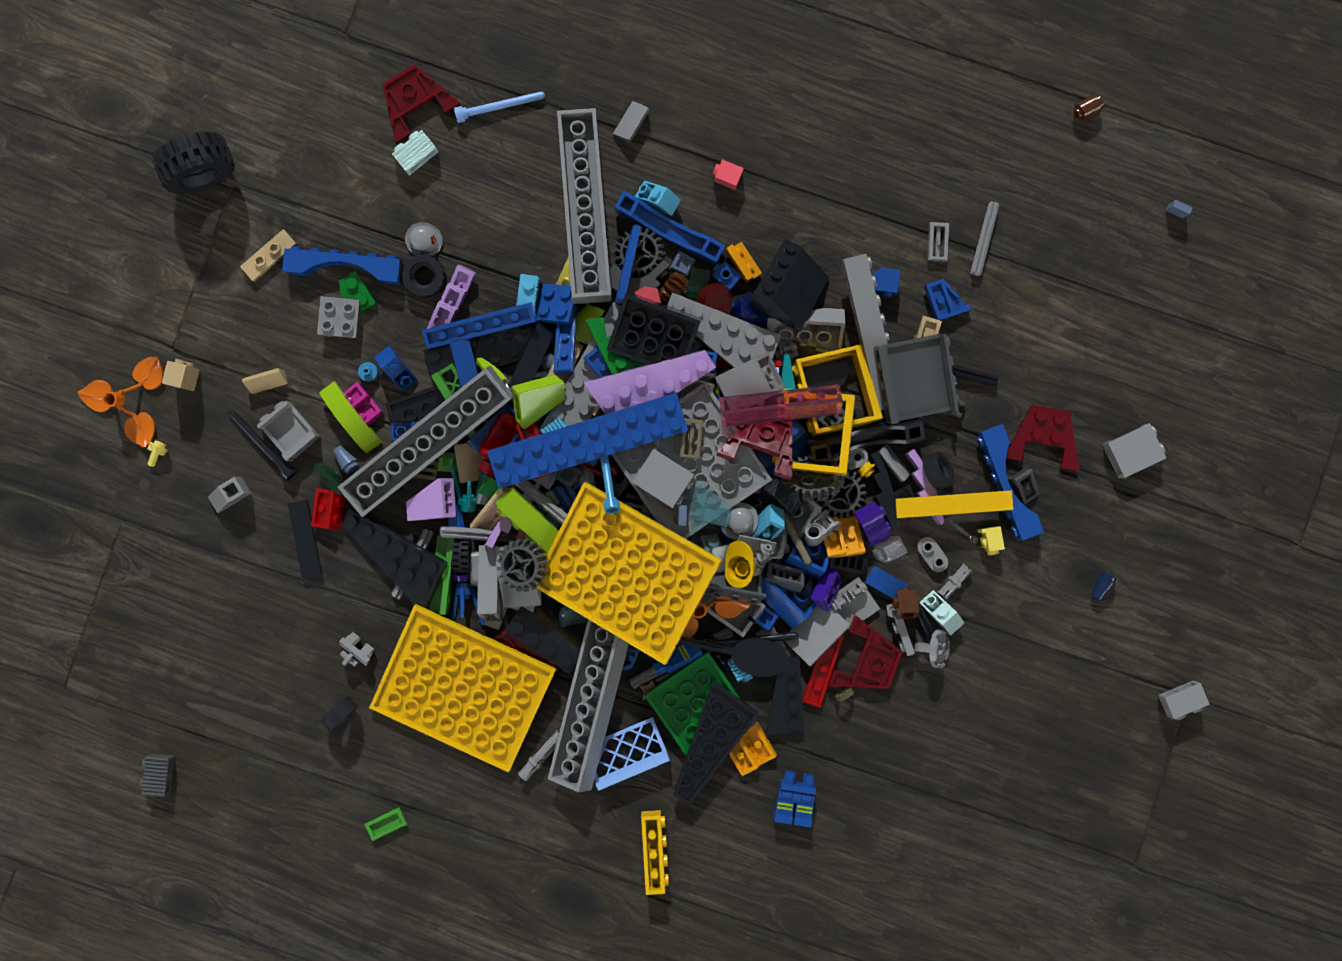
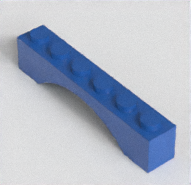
M624 190L614 207L615 213L645 229L648 228L649 231L655 232L656 235L714 266L717 265L725 250L726 245L673 221Z
M291 246V249L284 248L282 271L288 275L308 276L312 272L326 266L350 265L368 271L381 283L401 285L403 262L395 255H386V258H383L374 253H367V256H362L359 252L349 251L348 254H341L339 250L322 252V249L310 248V251L303 250L299 246Z
M997 425L977 433V443L980 448H983L985 453L983 456L987 466H990L992 471L990 473L992 482L997 485L999 491H1012L1013 510H1004V514L1012 524L1010 529L1014 538L1017 537V540L1023 541L1044 533L1038 515L1019 501L1009 484L1006 474V455L1010 441L1004 425Z

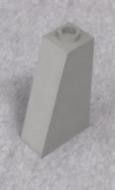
M496 543L493 548H489L485 544L479 545L477 614L484 622L503 621V600L496 570V547L499 546Z

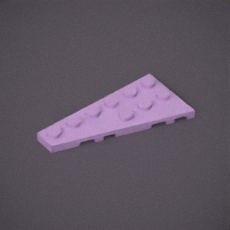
M703 350L595 380L585 381L584 384L603 412L608 414L678 393L716 368L707 352Z

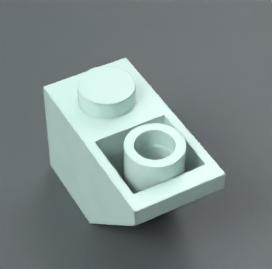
M934 590L919 602L937 624L950 636L964 624L959 614Z

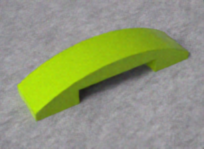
M335 381L319 392L336 419L366 454L382 443L373 429L366 424L348 401L347 396Z

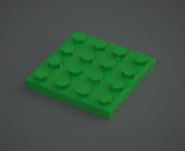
M707 651L701 657L687 664L644 693L645 698L685 755L690 746L712 679L740 698Z

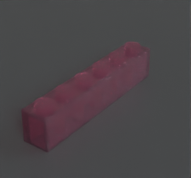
M839 384L719 397L722 427L838 415L842 411V396Z

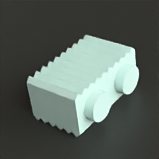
M422 130L420 132H413L409 136L410 140L405 144H398L394 148L395 152L392 153L408 175L414 173L439 152Z

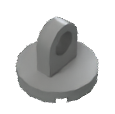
M937 629L934 631L930 643L914 642L913 649L914 651L929 653L932 667L942 669L946 665L943 663L944 660H947L949 657L950 641L945 636L948 633L945 630Z

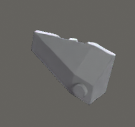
M832 308L811 310L800 332L768 316L766 330L781 335L780 339L786 341L793 340L799 342V345L804 347L806 345L811 346L821 353L839 350L842 348L845 329V310Z

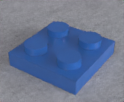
M543 283L535 313L537 322L572 325L577 304L572 303L571 286Z

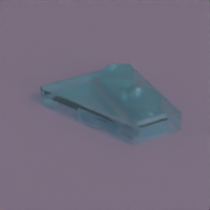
M696 481L688 519L727 527L731 506L718 498L712 491H709L702 483Z

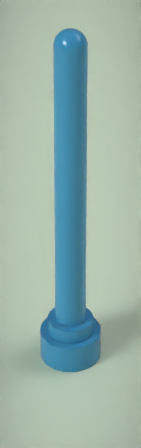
M605 456L601 458L606 499L603 503L604 512L614 514L620 511V504L617 498L614 497L609 458Z

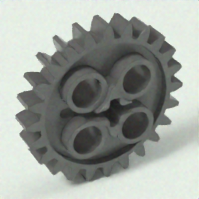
M805 456V459L798 457V461L792 460V462L812 464L808 456ZM827 461L815 464L839 467V465H837V461ZM792 470L791 481L781 478V481L796 496H802L803 501L806 498H810V501H813L814 498L821 501V497L828 499V495L835 496V492H840V488H843L845 483V476Z

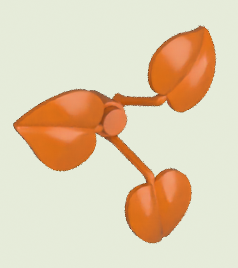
M148 357L140 361L135 366L132 374L134 380L139 383L132 387L113 392L108 382L95 380L78 391L77 394L94 411L106 412L111 407H117L118 410L132 415L133 417L125 422L124 432L129 440L142 447H146L154 437V420L146 412L136 415V413L124 408L123 405L126 401L124 393L140 388L142 385L148 390L158 388L162 383L164 375L161 362L158 357Z
M722 596L716 597L717 599L712 600L709 604H706L701 599L682 636L689 638L693 636L698 629V620L696 618L704 617L707 610L715 603V610L718 615L727 619L738 616L748 609L750 604L747 601H733L728 597Z

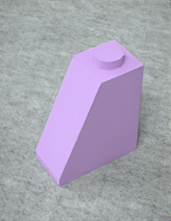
M439 478L406 502L407 521L456 517L454 479Z

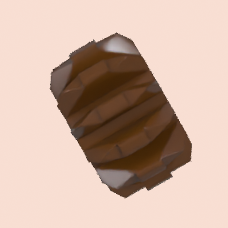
M678 272L672 273L661 288L659 297L668 304L672 293L680 296L683 295L689 285V280Z

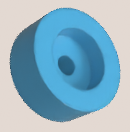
M365 362L360 365L358 374L362 380L372 382L377 379L379 370L375 364Z

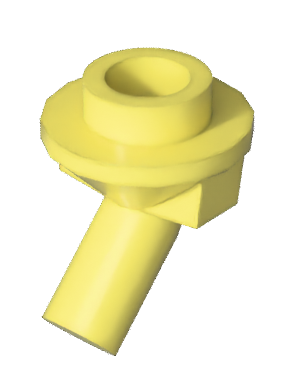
M156 440L154 443H149L148 450L152 451L148 460L149 466L154 467L158 456L166 454L168 450L165 449V444Z

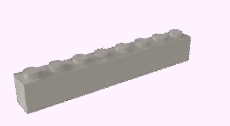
M861 254L842 259L841 264L859 341L864 349L880 410H884L874 347L890 344L888 333L884 332L883 325L886 323L884 315L880 314L879 306H881L880 297L875 293L877 283L870 271V268H872L871 258L867 257V254Z

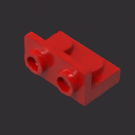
M316 488L311 526L325 529H342L346 497L341 491Z

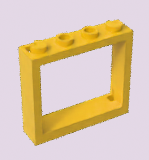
M862 344L796 359L792 366L793 376L796 377L798 383L796 389L809 391L802 367L852 356L869 417L853 420L852 428L878 422L883 418ZM802 398V411L807 415V430L809 433L811 432L812 437L843 430L844 423L819 428L811 399Z
M784 389L783 394L779 396V405H782L781 413L777 414V417L785 420L788 417L790 397L846 402L839 467L792 462V470L847 476L855 395ZM773 455L772 463H775L776 467L779 457Z

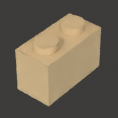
M175 359V362L167 361L162 383L194 391L200 369L194 368L193 363Z

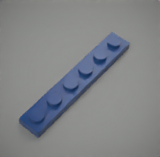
M532 302L427 328L422 330L427 349L536 322L537 317Z

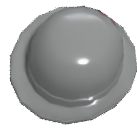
M419 222L408 228L405 234V244L408 250L416 256L419 254L434 256L443 245V237L434 225Z
M747 503L736 504L721 515L720 527L722 532L734 540H737L739 535L750 536L758 526L759 517L757 511Z

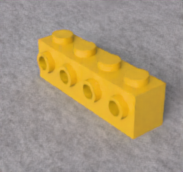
M661 810L642 811L646 895L665 894V886H669V876L664 872V867H668L667 855H663V847H667L666 835H662V828H666L665 816H661Z

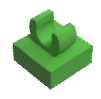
M444 452L438 457V471L451 472V466H453L455 472L458 473L455 453Z

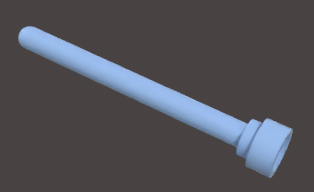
M542 91L468 109L459 106L455 107L454 111L457 122L460 123L465 122V119H469V116L544 99L545 93Z

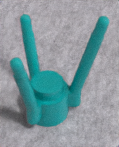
M451 466L458 505H461V511H476V505H478L476 503L477 491L481 486L483 473H480L475 497L471 494V482L468 481L467 494H464L462 498L455 468Z

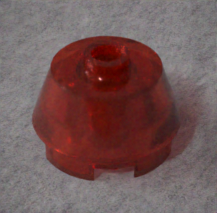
M715 283L705 286L699 292L697 302L729 315L733 309L734 297L725 285Z

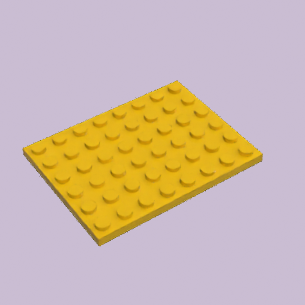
M584 482L544 559L549 561L548 564H545L549 571L543 572L547 577L546 579H541L543 583L539 586L536 585L537 589L666 665L718 570L722 559L619 501V512L614 514L605 513L603 503L606 499V493L588 482Z
M415 604L369 708L509 773L556 668Z

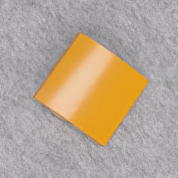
M851 516L850 518L842 519L834 517L833 519L841 524L833 534L824 540L828 558L864 554L866 550L856 517Z
M758 722L749 727L729 754L741 776L758 769L760 765L777 756Z

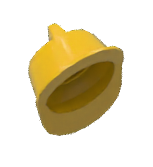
M734 541L726 549L725 577L732 587L743 588L751 582L755 575L756 565L750 546L742 541Z

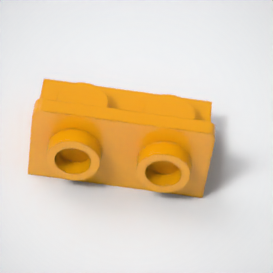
M742 242L735 246L732 244L726 248L725 253L738 273L742 274V279L746 284L761 275V270Z

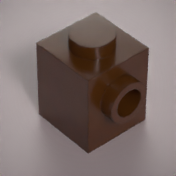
M901 588L897 590L895 597H892V607L896 609L897 619L917 617L919 613L917 590Z

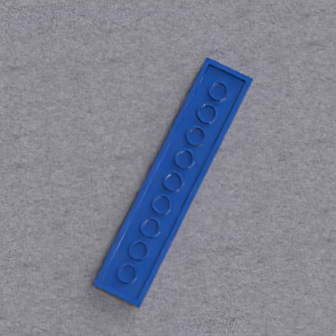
M673 393L487 452L498 488L500 489L688 431V427L678 395Z

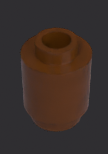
M1091 95L1075 104L1073 113L1078 120L1085 121L1100 113L1101 109L1104 108V102L1099 95Z

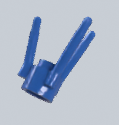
M471 583L456 584L451 620L454 622L458 598L460 599L461 618L464 617L465 599H470V595H472L477 612L476 588H472ZM478 615L481 626H484V621Z

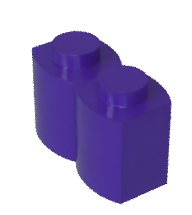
M874 501L854 512L863 536L871 547L891 537L889 530L892 527L889 521L884 518L886 512L882 505L878 506Z

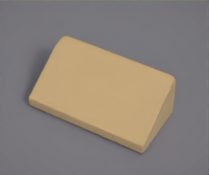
M279 368L242 379V382L251 394L288 383L285 371Z

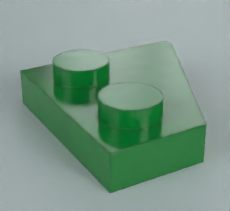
M357 271L352 272L339 281L341 298L360 300L358 316L377 304Z

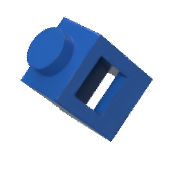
M726 261L723 264L719 262L712 270L714 273L712 278L728 292L742 278V274L738 273ZM727 271L730 275L729 277H723L722 273Z

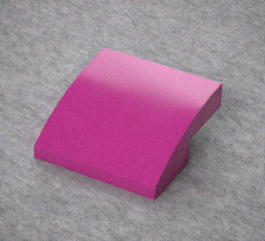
M358 382L344 392L348 401L368 426L384 414Z

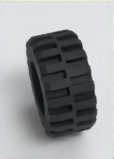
M196 131V133L177 136L175 139L169 140L164 145L158 147L152 159L163 188L174 194L194 193L199 190H206L211 186H216L217 183L223 182L225 178L230 177L235 168V161L225 138L217 132Z

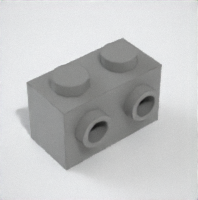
M1196 681L1188 682L1158 695L1167 717L1175 720L1183 719L1186 717V714L1191 712H1200L1204 710L1205 706L1210 705L1201 683Z

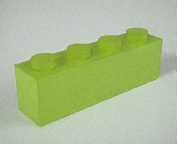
M511 486L496 501L497 512L504 518H510L512 520L511 524L516 530L520 531L522 529L526 533L525 537L530 542H537L542 547L541 552L548 554L559 529L520 492Z

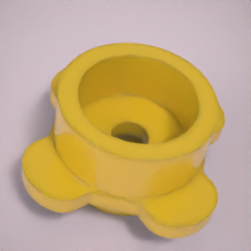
M868 461L858 470L861 478L865 477L867 479L875 472V463L872 465Z

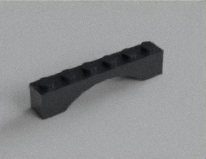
M917 417L902 420L895 424L883 421L852 428L850 451L871 445L909 444L925 440L924 423ZM843 430L805 438L807 456L812 464L832 461L840 456Z

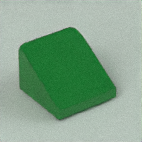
M486 475L477 492L491 499L499 489L496 480Z

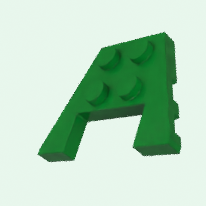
M604 318L586 319V324L611 375L646 366L644 363L606 350L611 337H606Z

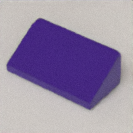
M826 568L811 596L812 601L827 612L842 582L837 569Z

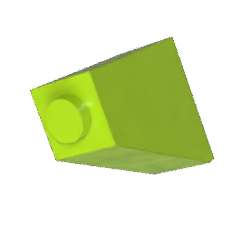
M556 375L511 386L516 422L523 429L529 427L565 400V383Z

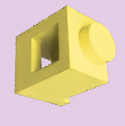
M1001 526L977 529L978 533H982L980 543L988 555L999 554V550L1005 549Z

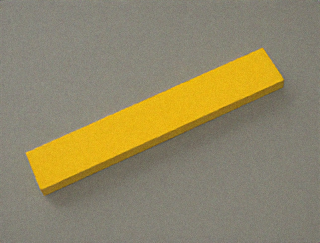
M1012 491L895 499L896 518L1013 510Z

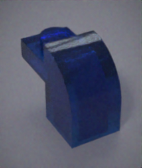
M751 291L736 299L731 311L738 319L756 326L765 324L769 315L749 305L753 296Z

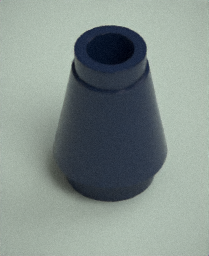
M1102 571L1101 575L1098 574L1091 595L1102 601L1116 585L1115 581L1117 578Z

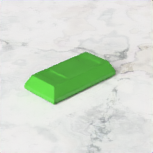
M398 807L364 825L373 842L406 826L407 822Z

